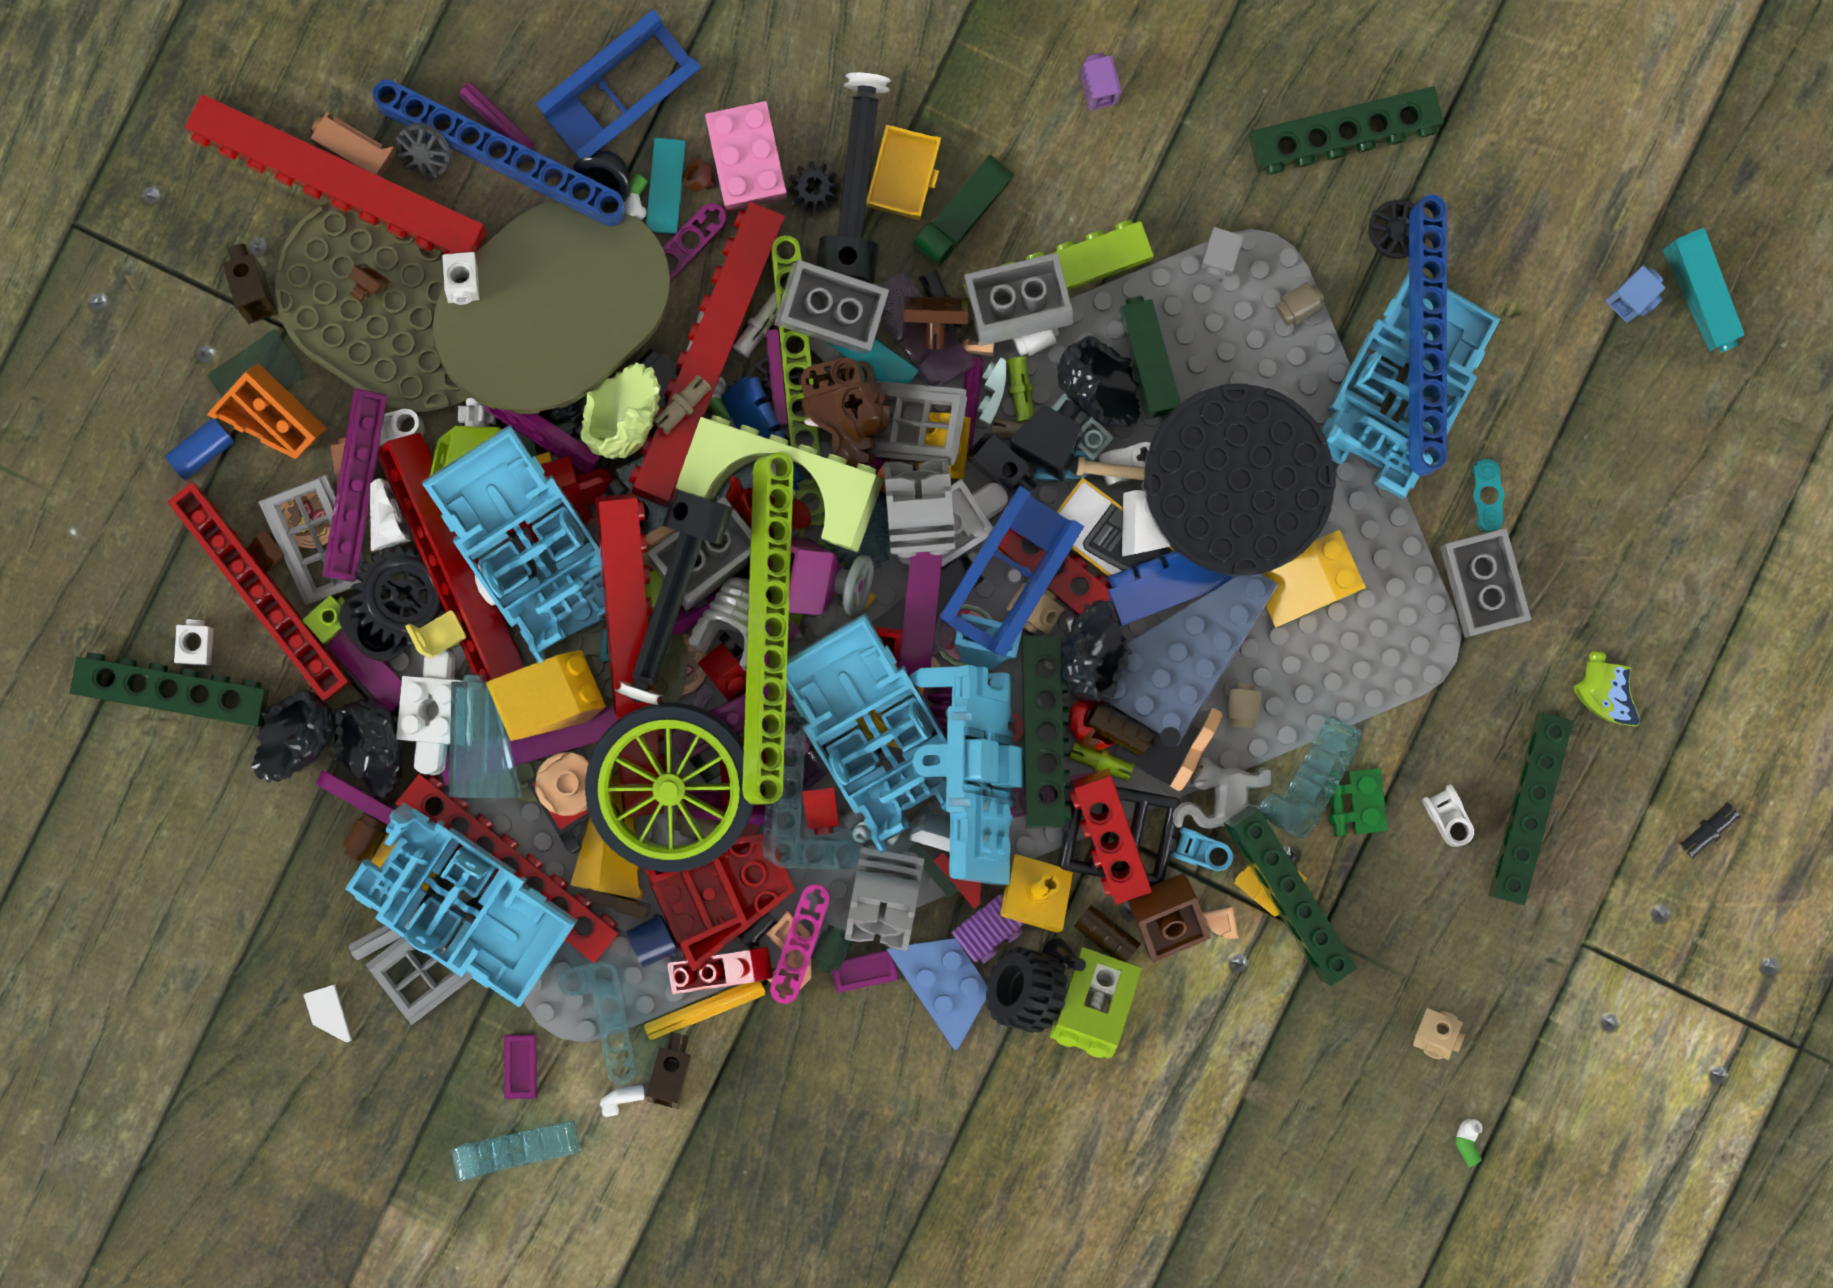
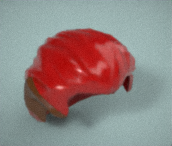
M1081 698L1073 704L1069 711L1071 734L1082 746L1094 750H1104L1117 744L1115 742L1112 743L1111 740L1102 735H1098L1092 727L1085 726L1087 718L1097 702L1083 701ZM1102 699L1101 701H1099V702H1101V703H1103V704L1106 703V701H1105L1104 699Z

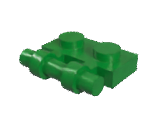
M1381 768L1349 771V784L1341 785L1340 773L1327 774L1328 787L1325 788L1326 796H1330L1332 815H1329V823L1333 824L1334 837L1347 835L1345 823L1354 822L1355 834L1388 831ZM1342 794L1351 795L1352 813H1344Z

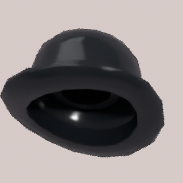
M598 151L592 157L578 159L573 165L574 171L619 193L623 202L630 196V183L627 178L628 168L624 160L616 153Z

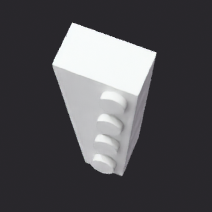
M1134 490L1123 493L1122 556L1170 547L1153 522L1147 506L1145 491Z

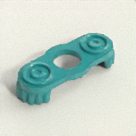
M1488 458L1481 459L1473 465L1474 469L1471 471L1475 476L1473 499L1477 505L1478 518L1475 524L1478 525L1477 528L1481 529V532L1489 533L1497 531L1502 527L1504 522L1502 503L1505 493L1501 486L1498 464ZM1490 486L1495 488L1498 494L1495 503L1485 504L1482 502L1480 492L1484 487Z

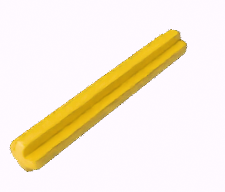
M761 981L741 984L650 1021L644 1025L646 1034L650 1041H654L671 1032H676L765 995L763 984Z

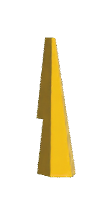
M619 771L611 778L610 785H620ZM611 791L612 800L620 812L623 813L621 791ZM589 817L581 845L582 849L579 852L570 885L642 899V890L639 889L638 870H640V867L628 862L614 852L601 838L592 823L591 817ZM624 817V823L637 834L636 817Z

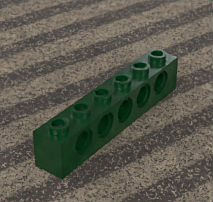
M1433 86L1252 130L1249 140L1257 171H1266L1267 175H1272L1285 171L1284 166L1295 163L1300 168L1316 163V158L1327 156L1328 160H1334L1346 156L1345 151L1357 149L1358 153L1367 152L1375 149L1377 143L1388 141V145H1395L1407 141L1406 136L1418 134L1419 138L1428 137L1436 134V129H1439L1444 121L1436 89ZM1400 112H1411L1415 117V123L1411 125L1403 123L1400 119ZM1373 118L1382 120L1385 130L1382 132L1372 130L1369 121ZM1339 127H1351L1355 134L1354 138H1342L1339 134ZM1312 133L1320 134L1324 139V145L1321 147L1311 145L1308 136ZM1283 140L1291 142L1294 152L1283 154L1278 148V143Z
M1061 635L1022 636L1026 829L1064 828L1065 820H1071V801H1065L1064 789H1070V770H1064V757H1069L1070 745L1069 738H1063V725H1069L1068 706H1062V694H1068V688L1061 678V646L1063 644L1061 643ZM1041 661H1048L1053 665L1054 673L1048 677H1043L1038 674L1036 665ZM1043 692L1050 693L1055 699V704L1050 708H1042L1037 703V696ZM1042 724H1050L1055 729V737L1050 740L1040 738L1037 732L1038 727ZM1049 755L1055 759L1056 768L1053 771L1045 772L1040 769L1038 760L1042 756ZM1044 787L1053 788L1057 794L1056 801L1051 804L1042 802L1039 798V791Z
M87 652L86 658L76 656L70 694L244 725L262 726L263 716L261 714L266 711L269 690L261 689L262 682L243 679L242 685L230 683L231 677L212 674L211 680L198 678L199 671L181 668L180 674L167 672L168 666L149 663V668L146 669L136 667L137 661L118 657L117 663L105 661L106 655ZM111 669L115 674V681L111 686L105 687L101 677L106 670ZM143 675L146 679V687L143 691L137 693L133 689L132 682L136 676ZM173 680L176 682L178 690L173 697L168 698L165 696L163 688L168 681ZM200 686H205L209 691L208 699L203 703H198L194 696L196 689ZM236 691L240 696V703L236 708L230 709L226 705V696L230 692Z
M1544 712L1536 714L1488 895L1490 897L1519 905H1525L1573 720Z
M1248 806L1225 821L1223 824L1320 981L1332 986L1358 969L1260 809Z

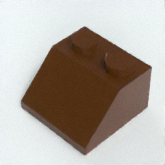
M1185 873L1151 886L1152 893L1128 900L1131 913L1152 962L1161 960L1211 938L1198 899Z

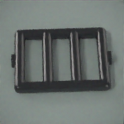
M1116 786L1120 800L1136 803L1131 831L1138 851L1148 805L1167 808L1153 874L1147 873L1151 886L1165 881L1171 851L1175 852L1177 837H1174L1176 826L1173 822V813L1175 808L1181 804V801L1177 797ZM1071 801V820H1065V827L1062 828V831H1065L1059 867L1069 872L1104 878L1106 876L1102 866L1096 868L1093 858L1091 863L1073 859L1082 809L1075 810ZM1104 803L1101 814L1104 813L1108 807ZM1110 832L1102 835L1101 840L1108 843ZM1123 861L1122 868L1112 866L1111 868L1114 871L1121 872L1128 867V863Z

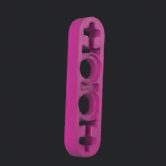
M820 884L807 886L801 894L771 983V996L775 1001L782 1004L791 1003L799 993L829 904V892ZM815 889L820 890V896L825 898L824 903H818L814 913H820L819 920L809 914H800L802 907L806 910L809 909L810 900L806 898L807 893H813ZM803 919L810 920L815 928L814 933L807 938L799 936L796 932L797 923ZM790 950H799L804 955V963L800 967L792 968L786 963V955ZM781 968L789 973L800 974L799 980L792 977L790 988L794 989L793 994H787L785 998H781L779 996L780 991L775 989L777 984H783L786 977L785 974H780Z

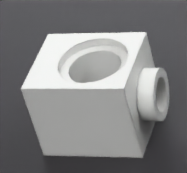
M466 252L442 255L444 289L448 303L464 305L480 300L478 266L475 253ZM459 278H467V281L463 283L455 282Z
M186 619V625H176L174 663L212 666L214 628L205 626V620ZM197 633L201 637V646L197 650L191 651L187 646V640L192 634Z

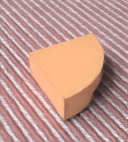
M966 339L962 342L961 353L992 357L994 343L980 346L978 341Z
M1233 907L1202 912L1206 925L1212 932L1225 938H1239Z

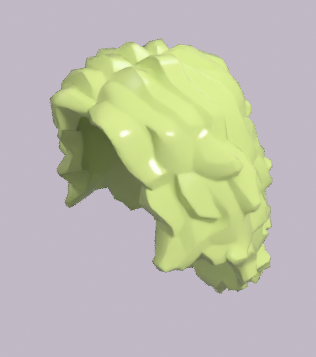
M631 364L629 367L624 368L623 371L616 372L615 377L606 378L594 390L587 392L581 439L587 444L592 453L610 459L626 458L643 446L653 427V420L659 411L658 404L661 399L659 396L661 385L658 384L652 367L646 369L644 364Z

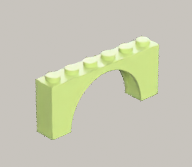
M715 415L712 416L711 420L700 417L675 488L714 500L725 481L740 468L757 461L758 458L776 452L786 453L793 462L801 464L811 473L820 488L825 508V521L821 538L830 544L858 553L884 481L875 475L876 469L858 463L857 468L846 465V459L833 454H829L828 458L816 455L818 450L800 444L798 449L788 446V440L771 434L769 439L758 436L760 431L749 426L741 425L740 430L730 427L729 420Z

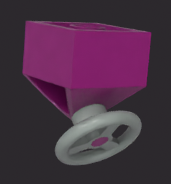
M791 536L789 612L823 615L836 593L843 595L845 613L850 617L857 616L865 607L872 588L874 566L871 557L862 554L856 558L850 570L840 567L835 554L809 538ZM769 558L768 567L772 571L773 562ZM767 590L766 597L771 602L772 594Z

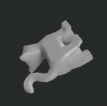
M1209 758L1199 759L1191 781H1188L1185 786L1200 790L1215 787L1213 814L1206 816L1200 806L1192 802L1181 803L1175 808L1173 813L1175 826L1182 827L1184 817L1191 815L1200 827L1207 829L1225 827L1223 824L1225 821L1248 806L1260 809L1263 816L1270 815V801L1258 800L1256 804H1249L1248 790L1271 785V770H1267V767L1256 768L1254 773H1249L1234 767L1219 768Z

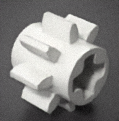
M472 398L466 399V406H458L459 423H465V426L489 427V424H496V417L484 410L485 405Z

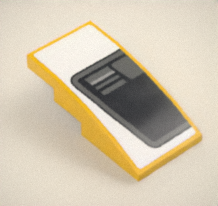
M1083 477L1057 511L1058 514L1066 519L1075 520L1085 526L1072 546L1071 551L1095 567L1099 573L1108 579L1110 575L1129 568L1133 571L1135 579H1138L1134 567L1155 558H1159L1163 568H1165L1162 559L1163 555L1175 551L1170 546L1122 556L1123 507Z

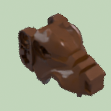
M839 358L806 368L801 376L804 394L802 407L808 417L805 420V424L820 427L831 433L832 454L846 459V465L857 468L858 463L869 466L868 464H873L876 455L868 452L876 449L875 438L873 437L885 430L891 416V406L886 405L887 394H883L881 384L877 382L873 366L865 361ZM860 366H863L867 370L868 376L866 381L864 379L863 370ZM842 370H845L846 382L841 379V377H844ZM815 371L817 373L816 386L809 383V379L814 377L813 372ZM829 374L831 375L833 381L835 382V385H832V386H831L832 380H828V375H829Z

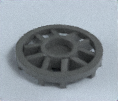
M412 123L405 126L396 136L398 151L396 156L405 163L403 166L405 169L409 168L421 175L423 179H426L427 177L437 178L450 166V147L445 138L431 126L422 123ZM413 130H419V134L417 135ZM426 132L432 135L430 139L425 138ZM435 141H439L442 147L435 146ZM408 155H412L414 159L410 160Z

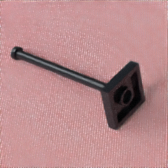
M1191 725L1179 743L1181 738L1180 732L1174 727H1167L1159 735L1154 732L1153 739L1142 756L1126 750V748L1120 745L1117 747L1114 756L1134 763L1136 768L1170 785L1200 729Z

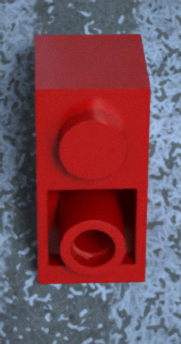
M722 643L697 662L727 701L746 692V671L743 670L740 663Z

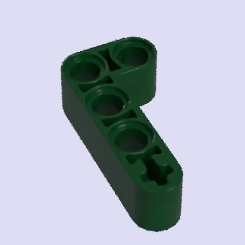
M989 155L933 222L930 221L913 242V249L936 268L940 267L1004 191L1015 174L995 157Z

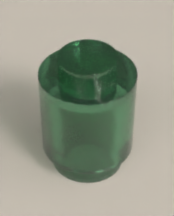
M828 925L827 930L822 931L810 957L815 962L814 968L831 975L832 970L839 972L851 946L850 940H845L846 931L832 925Z

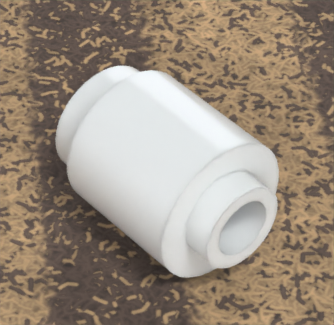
M1055 328L1013 338L1012 341L1020 356L1026 354L1031 356L1056 344L1055 337L1059 335V331Z

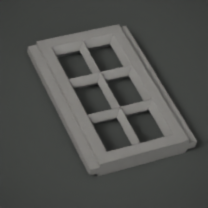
M877 381L881 384L883 394H887V400H896L894 418L890 417L889 424H892L890 441L875 440L876 449L868 452L875 454V457L916 462L947 458L948 465H954L958 455L967 402V390ZM903 401L924 403L922 420L902 419ZM931 404L952 406L949 423L929 421ZM899 425L919 426L918 444L897 442ZM927 427L948 429L945 447L924 445Z
M327 474L258 501L276 542L284 554L286 564L305 605L350 589L355 583H362L357 579L356 582H348L330 578L332 583L317 588L307 568L308 564L322 559L323 563L325 562L326 550L324 551L314 526L327 521L331 524L336 492ZM316 491L326 515L310 520L300 497ZM295 499L305 523L289 528L279 505ZM308 529L319 553L303 559L293 535ZM362 550L360 554L358 572H366L364 569L361 568L362 562L366 561Z
M461 910L466 915L463 922L465 923L468 920L473 923L476 918L472 914ZM401 937L368 962L366 966L404 1017L413 1025L470 981L472 975L466 972L461 977L451 972L436 984L426 970L435 964L437 960L431 958L421 965L411 952L415 948ZM447 944L440 952L444 954L449 945ZM406 956L416 970L395 985L386 971ZM421 975L431 989L410 1004L400 990Z

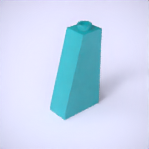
M1703 227L1674 240L1662 251L1709 352L1719 348L1720 352L1723 353L1738 346L1736 340L1745 334L1708 235Z

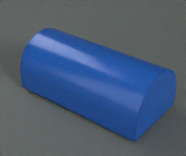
M211 418L167 453L165 458L179 476L186 481L235 441L218 419Z

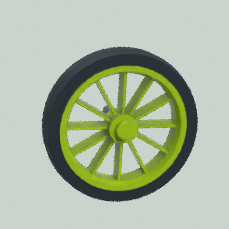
M665 702L658 703L659 705L652 704L636 709L621 717L606 730L590 756L585 778V796L593 825L604 842L619 856L630 863L648 870L682 872L701 867L725 853L746 828L754 805L746 801L743 796L744 744L734 730L722 719L705 709L690 704ZM666 728V773L642 734ZM671 729L685 730L697 735L677 772L672 771ZM699 737H701L718 752L719 756L682 777L680 772ZM636 738L659 777L621 757L619 753L630 741ZM720 760H723L730 779V783L685 784V781ZM615 761L651 780L654 784L610 785ZM685 790H730V800L726 813L685 792ZM611 791H653V795L618 815L612 800ZM682 798L722 819L721 822L704 836L682 801ZM656 799L659 805L640 837L629 829L622 819ZM662 805L668 806L669 845L656 844L644 839ZM673 805H678L699 840L683 845L674 844Z

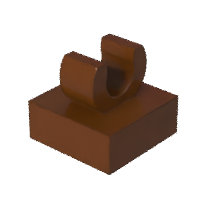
M366 264L354 266L348 276L357 283L350 295L360 302L363 299L367 300L371 293L385 292L391 282Z
M265 530L253 539L248 549L264 570L269 572L279 564L284 554L274 542L276 539L273 533L269 535Z

